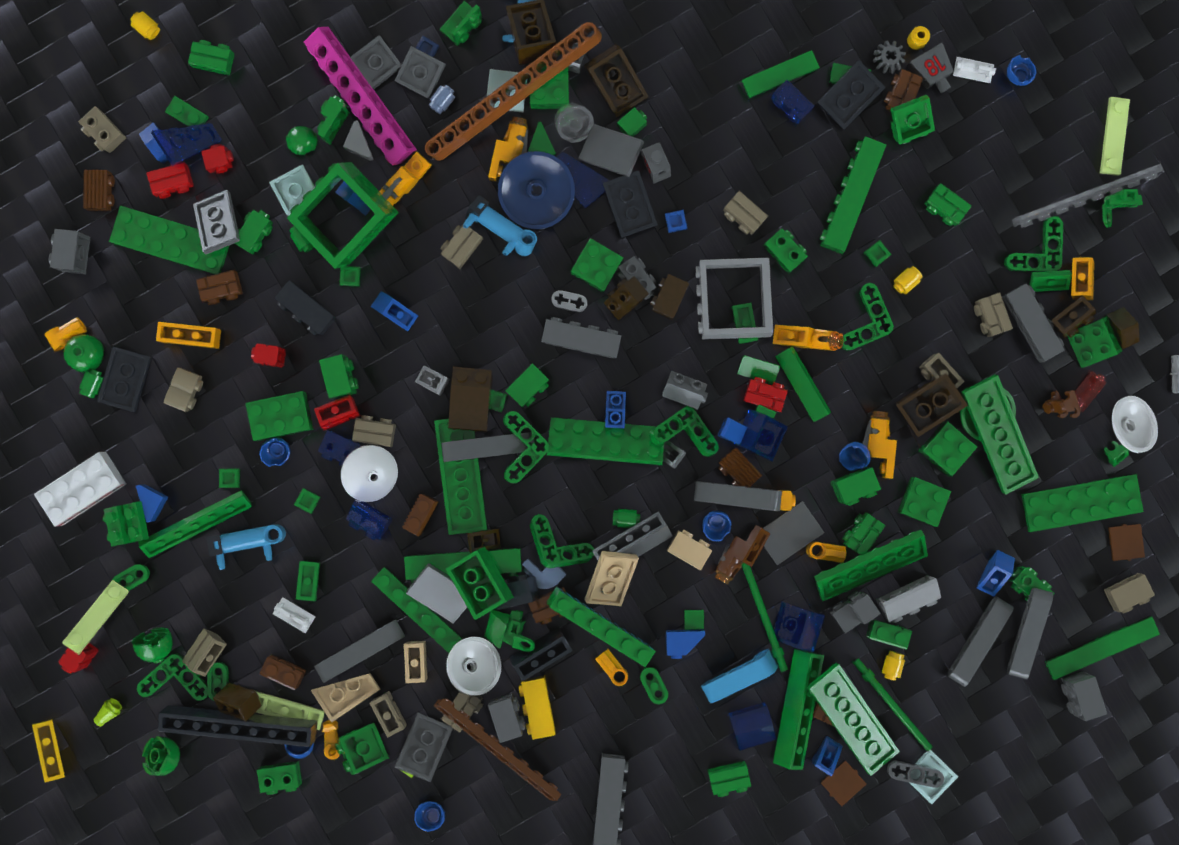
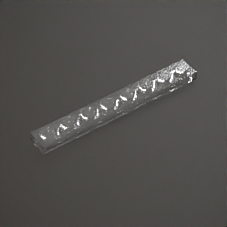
M1161 164L1155 165L1014 218L1012 222L1014 227L1019 225L1022 228L1033 224L1032 220L1039 218V221L1050 218L1051 213L1057 212V215L1069 211L1068 207L1073 205L1075 208L1087 204L1086 200L1091 198L1093 201L1102 199L1107 192H1110L1112 195L1121 191V187L1126 185L1129 188L1139 185L1142 179L1146 178V181L1158 178L1157 174L1164 170Z

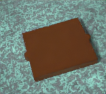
M1122 524V526L1108 528L1112 561H1131V559L1145 557L1141 524Z
M846 760L835 768L832 776L827 775L820 782L829 792V796H833L841 806L866 785L865 781L858 775V771L854 770Z

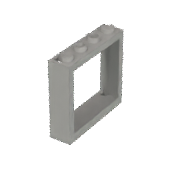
M769 258L700 260L699 266H696V278H699L700 285H696V294L700 296V303H697V314L701 315L698 329L699 334L702 333V339L771 337L773 334ZM760 267L763 327L709 329L706 269Z

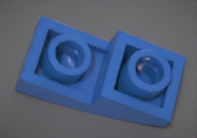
M607 391L605 428H625L626 392Z

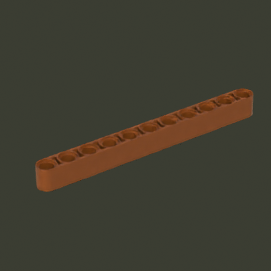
M591 22L581 25L431 138L425 145L426 153L436 160L445 159L596 46L602 39L599 29ZM594 31L591 37H587L589 32ZM575 43H578V46L575 49H572V46ZM562 54V58L556 61V58ZM547 66L546 70L541 73V69ZM528 78H531V81L528 84H525L526 80ZM516 89L515 93L512 96H510V92ZM497 101H500L499 106L496 107V108H494V107H495V103H496ZM485 112L484 117L479 119L480 114ZM469 124V128L464 131V127ZM454 135L453 140L449 142L450 137ZM439 146L438 151L434 153L435 148Z

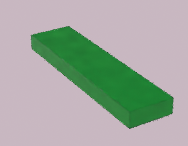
M811 50L745 78L741 82L750 99L818 70L820 67Z
M793 346L775 356L813 422L831 413L829 407Z

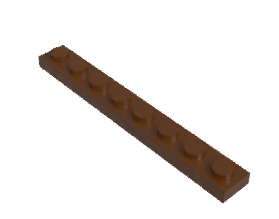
M446 698L445 700L439 699L433 706L550 801H557L561 793L557 791V786L543 780L541 773L536 770L532 771L528 767L529 764L523 759H517L513 755L514 752L506 746H501L495 736L486 734L480 724L469 720L468 714L455 709V704Z

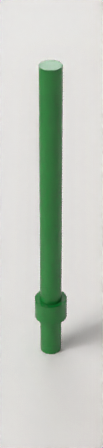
M743 563V571L773 649L771 650L772 655L776 658L780 671L784 672L788 670V667L783 657V648L779 646L752 570L749 565Z
M859 658L855 659L853 664L862 673V678L872 685L926 751L931 750L933 746L877 681L870 668L867 669Z

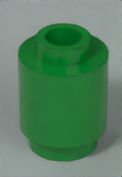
M295 226L289 230L291 233L290 237L299 252L304 251L307 253L314 249V246Z
M90 369V372L85 371L79 386V393L95 398L104 379L101 376L102 372Z
M614 510L613 525L617 526V528L630 529L640 523V514H637V510Z

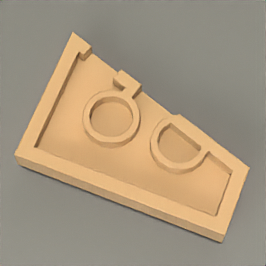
M369 673L312 689L311 691L329 720L334 722L381 689Z

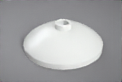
M1136 396L1121 398L1115 404L1112 413V426L1117 439L1125 448L1132 452L1142 453L1150 450L1155 445L1158 436V425L1152 409L1145 401Z
M365 445L355 449L346 457L341 468V482L344 489L350 496L363 502H373L385 497L393 489L398 476L397 463L394 457L386 449L376 445ZM376 474V477L371 480V475Z
M468 637L460 640L453 646L447 658L448 677L453 686L464 694L475 696L487 693L496 685L501 674V659L497 649L488 640L481 637ZM468 663H469L470 666H471V669H470V670L467 669V664H468Z

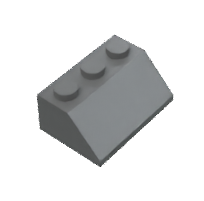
M927 575L876 599L885 620L896 623L903 619V615L908 613L913 615L919 612V608L925 605L929 607L936 604L937 600L941 598L937 579Z

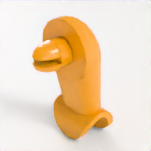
M328 720L323 723L322 732H324V754L328 759L334 760L340 756L335 747V744L338 743L336 740L338 738V722Z

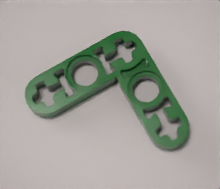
M1053 216L1044 222L1042 254H1010L1004 261L1006 269L1018 272L1059 270L1062 266L1063 252L1062 220L1059 217ZM1053 221L1054 224H1057L1053 234H1058V236H1048V234L1053 232V228L1049 227V224ZM1050 239H1053L1057 242V248L1055 250H1052L1048 247V241ZM1057 252V255L1053 256V262H1056V266L1052 268L1051 265H1048V262L1052 260V255L1048 256V253ZM1015 257V261L1024 260L1023 264H1017L1015 265V267H1013V264L1010 263V260H1012ZM1030 258L1037 259L1038 266L1036 268L1029 266L1028 261Z
M866 283L860 289V296L872 323L844 334L840 338V346L844 350H853L884 337L893 330V322L877 286L873 283ZM866 287L874 290L871 295L873 299L877 297V301L868 304L871 298L870 295H865L864 293L867 290ZM874 304L881 306L882 311L879 315L873 314L871 310ZM885 315V318H883L882 321L884 324H888L889 326L888 328H886L887 332H885L884 330H880L879 327L882 326V323L880 320L876 322L875 318H880L881 316ZM864 329L871 331L872 335L869 340H865L861 336ZM857 332V337L861 343L858 344L857 340L851 343L852 347L845 345L846 337L852 339L856 337L854 333Z
M688 406L672 415L650 432V439L656 445L665 443L684 429L703 456L710 457L717 453L719 449L717 441L692 407ZM688 413L689 417L682 421L680 418ZM670 421H674L677 424V430L670 428ZM695 427H698V428L701 429V431H702V435H701V436H697V435L694 433V428H695ZM665 430L666 433L658 438L657 434ZM708 445L712 447L710 448V450H707L706 448Z
M511 411L505 414L503 423L527 447L504 472L505 480L514 484L518 483L548 452L549 444L519 413ZM509 415L511 417L516 416L517 418L515 419V421L518 424H521V422L524 423V425L519 427L517 432L514 430L515 428H517V426L514 423H508L510 420L508 418ZM522 429H530L531 436L529 439L522 438ZM535 435L538 437L535 441L538 444H544L542 447L543 451H536L537 446L534 443L528 444V442L534 439ZM525 455L530 456L532 460L531 464L527 467L521 462L522 457ZM516 463L525 470L523 473L521 470L516 473L517 479L509 478V471H515L518 468L515 466Z
M535 515L531 520V533L540 562L544 567L557 568L587 563L593 558L592 550L594 548L588 543L557 547L549 521L544 515ZM540 538H547L549 545H543L540 542ZM563 552H569L572 555V559H566L563 556ZM548 554L550 558H553L552 562L550 559H547Z
M179 653L172 654L137 685L138 694L142 697H149L175 676L195 700L201 701L208 697L207 682L199 674L192 672L187 666L186 669L178 673L180 670L179 666L172 665L174 662L172 658L174 660L178 658L180 660L178 665L181 668L186 666L182 662L184 656ZM158 670L165 671V680H159L157 678L156 674ZM185 672L193 674L191 682L184 680L183 675ZM198 680L199 683L196 684L197 687L194 686L191 688L190 685L194 684ZM152 681L155 682V684H153L149 688L150 692H145L143 690L145 687L143 684L147 685ZM203 687L205 689L204 695H198V688Z

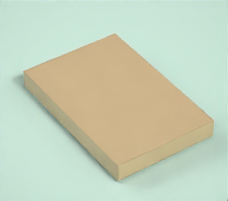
M602 551L584 599L586 603L622 606L639 560L637 554Z

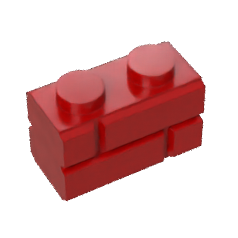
M184 162L146 173L152 194L160 199L168 198L171 196L170 193L176 191L178 193L188 192L190 187H194L189 167Z
M258 343L252 348L251 359H253L254 363L280 368L284 366L285 349Z
M755 377L754 380L749 379L743 401L781 412L788 390L783 389L784 385L773 382V385L765 384V379Z
M351 395L314 408L318 422L323 430L350 421L351 418L360 417L356 403Z
M88 643L79 655L67 648L66 653L63 654L58 662L62 665L61 668L65 672L75 673L88 667L92 658L97 654L98 648Z

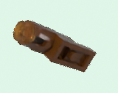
M755 525L747 541L736 536L731 544L725 546L722 557L716 567L715 578L728 584L741 569L743 563L752 567L770 533Z

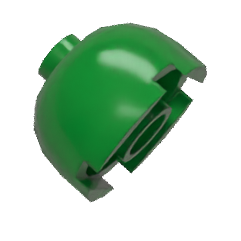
M86 334L75 335L65 344L63 351L64 359L76 371L90 372V369L96 370L104 360V346L94 336Z
M168 628L150 629L152 633L145 635L143 632L137 635L132 640V645L136 655L143 661L160 663L172 650V635Z
M161 736L149 739L142 754V757H145V763H142L145 772L153 776H163L174 771L180 760V751L177 743L170 738Z

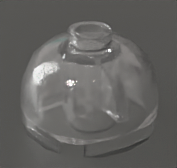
M572 102L563 105L557 111L554 124L561 138L575 143L588 137V132L591 128L593 129L594 119L591 112L585 106Z

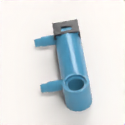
M478 195L467 210L463 227L467 229L472 224L476 225L479 222L508 242L503 250L505 256L511 253L513 249L519 255H530L537 242L536 234L531 230H523L490 208V202Z
M274 524L206 537L209 556L216 555L217 565L222 570L225 569L224 553L263 546L266 560L270 561L272 560L271 544L282 542L286 536V531L281 525ZM272 529L278 531L279 536L277 539L271 537L270 532Z

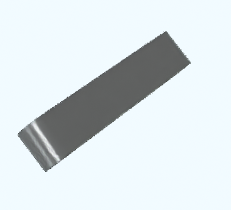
M531 432L521 433L522 438L529 439ZM514 434L441 443L444 462L522 453L527 448ZM535 437L532 441L528 442L529 445L531 443L535 444Z
M696 481L694 501L780 511L782 491Z
M1034 587L1031 589L1009 659L1008 675L1028 679L1053 601V592Z
M997 596L992 599L947 673L949 678L964 687L968 685L1014 609L1012 605Z
M395 619L316 664L314 667L323 683L402 639L405 635Z

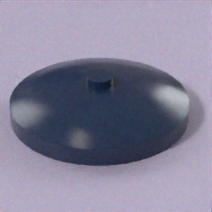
M541 151L526 152L511 160L504 168L498 184L499 201L504 212L515 223L531 229L547 228L561 221L569 212L575 195L574 180L568 167L556 156Z

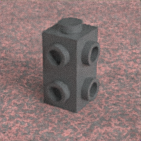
M633 256L618 267L620 272L617 274L621 280L625 278L629 280L635 276L649 293L644 298L647 300L655 294L653 291L656 289L655 284L657 282L651 274L647 275L644 270L646 266L640 258L636 259Z
M671 371L662 396L698 409L700 403H705L708 395V392H705L707 384Z

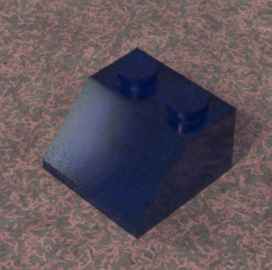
M749 409L743 425L748 428L740 445L734 444L773 462L788 427L765 414Z
M355 500L346 520L350 522L349 526L356 530H364L367 537L375 540L376 538L381 539L393 518L366 502Z
M782 602L774 626L776 638L779 642L797 649L814 652L825 615Z
M765 702L728 713L739 751L776 740L773 723Z

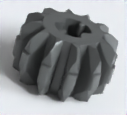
M885 41L884 45L879 44L878 50H875L873 53L876 56L873 59V63H879L876 69L882 67L883 74L887 70H889L890 74H893L895 70L899 71L901 65L905 63L903 57L906 55V52H900L903 48L902 45L897 48L896 41H893L891 45L889 41ZM891 55L893 58L888 60L886 57Z

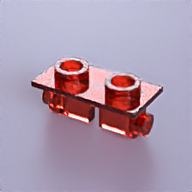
M1091 371L1076 389L1075 394L1080 411L1084 412L1107 382L1104 381L1105 377L1103 375H1097Z

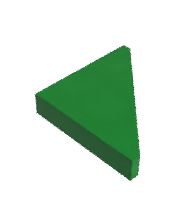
M539 122L528 152L541 151L556 155L542 123Z

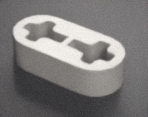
M558 290L552 295V303L557 308L573 312H583L587 307V300L583 295ZM562 294L563 298L569 301L561 302L560 305L558 304L557 300H555V297H559V295ZM580 298L584 306H580V309H577L575 304L570 303L571 300L577 301Z

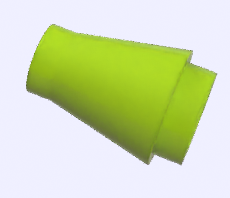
M113 698L106 700L93 719L95 724L102 727L105 723L119 715L122 709L121 704Z

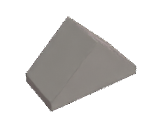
M358 120L354 121L343 147L353 154L372 161L374 158Z
M424 365L415 382L441 396L450 379Z

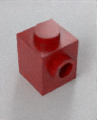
M212 145L210 149L201 151L205 168L208 172L219 174L225 173L229 168H232L233 154L224 145Z

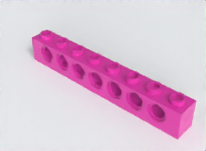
M318 27L304 41L308 52L315 57L319 67L328 75L331 84L341 93V98L348 103L352 113L359 118L364 130L372 136L375 145L384 153L385 159L392 166L402 164L417 149L330 28Z

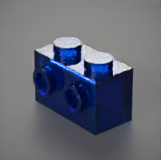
M788 80L771 97L773 103L779 109H782L791 121L797 124L814 108V105Z
M327 430L318 452L322 453L321 457L332 461L334 458L340 461L339 465L342 466L346 457L352 451L364 445Z

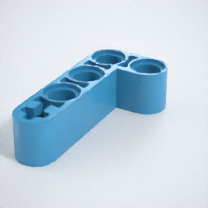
M765 649L756 654L752 660L705 682L701 687L709 702L714 703L775 673L778 664L770 649Z

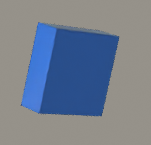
M684 210L665 213L668 233L687 229Z

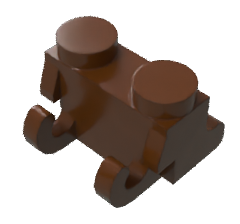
M1074 390L1065 392V396H1068L1065 400L1060 399L1058 391H1052L1051 399L1043 404V410L1047 414L1059 413V418H1065L1068 412L1075 411L1074 414H1070L1071 418H1077L1080 415L1079 403Z

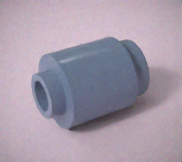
M440 85L431 97L428 106L438 114L445 112L455 99L453 95L455 91L447 85L444 87Z

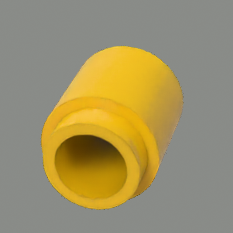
M144 11L136 12L130 19L132 21L131 26L144 38L152 40L160 32L158 24Z
M923 26L915 27L907 38L909 47L914 50L922 49L930 39L929 30Z
M912 266L894 279L895 284L893 286L900 294H907L920 283V279L923 276L917 268Z
M889 651V654L885 657L882 669L885 678L895 681L896 678H901L905 663L904 654Z

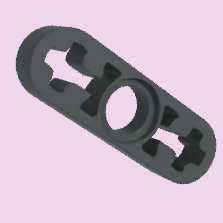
M896 760L891 761L887 766L888 774L895 780L933 788L940 787L944 782L943 774L935 768ZM898 765L901 770L906 771V777H904L905 774L902 772H897L895 775L892 768H896ZM913 769L920 770L921 775L918 779L911 778L910 773ZM925 771H927L926 774L928 776H934L936 773L939 779L933 783L930 778L925 777Z

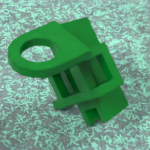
M1123 189L1104 198L1102 210L1103 222L1106 227H1111L1112 209L1143 205L1142 196L1138 195V189Z
M512 610L503 642L512 645V648L531 652L535 647L534 642L527 637L521 636L524 624L526 623V620L522 619L524 611ZM520 642H527L530 644V647H525Z

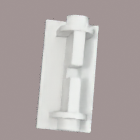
M957 57L953 76L991 83L992 75L994 76L996 68H994V64Z
M283 597L276 604L273 612L275 616L304 633L307 632L315 619L314 615Z

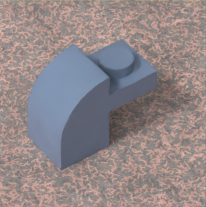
M529 558L522 564L525 567L523 570L528 576L534 575L536 577L537 587L540 589L554 587L566 575V572L560 567L545 568L542 571Z

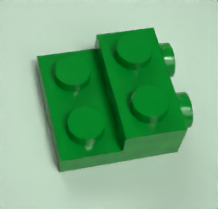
M336 95L330 96L329 100H325L322 104L321 114L326 120H322L317 128V134L329 145H331L350 114L346 108L347 105Z
M927 95L891 108L893 137L899 145L935 131L930 98Z
M142 501L104 509L103 521L107 524V540L111 543V547L149 539Z
M374 722L336 738L338 742L335 744L336 750L339 755L343 754L345 759L342 762L346 772L350 771L352 775L389 758Z

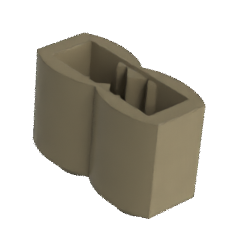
M178 367L166 393L164 403L184 412H188L189 409L192 410L196 403L195 394L203 386L202 376Z

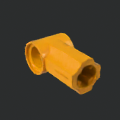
M76 317L61 327L52 328L44 335L56 352L64 349L65 344L70 338L75 335L84 334L87 330L80 318Z
M812 541L806 546V553L814 559L844 563L846 546ZM815 545L820 547V552L817 555L812 553V548Z
M609 649L595 658L610 677L613 684L622 686L627 682V670L622 667ZM621 671L624 673L625 679L620 682L616 681L614 674Z

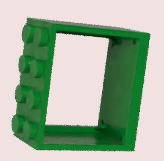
M352 162L332 164L328 168L329 173L316 181V187L302 197L303 201L295 205L290 210L291 214L287 217L334 269L349 266L399 213ZM343 179L374 212V216L339 251L307 216L333 187Z

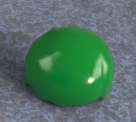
M304 126L292 128L286 137L288 149L296 155H306L310 151H314L318 142L316 133L311 128Z

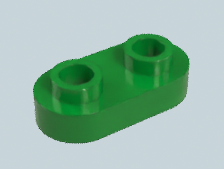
M136 564L116 575L113 580L120 585L121 581L125 580L126 585L122 587L130 591L147 581L150 571L144 564ZM139 570L143 572L142 577H139L137 574Z
M215 662L207 673V693L211 700L217 694V687L223 689L228 684V667L223 662ZM217 668L222 670L221 675L216 673Z
M653 667L644 668L640 673V679L650 700L655 704L664 703L668 698V691L658 671ZM648 673L653 674V678L650 680L646 678ZM657 690L662 692V695L659 697L655 696Z

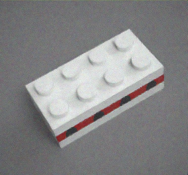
M98 452L34 495L54 527L63 526L126 485V482L106 452Z

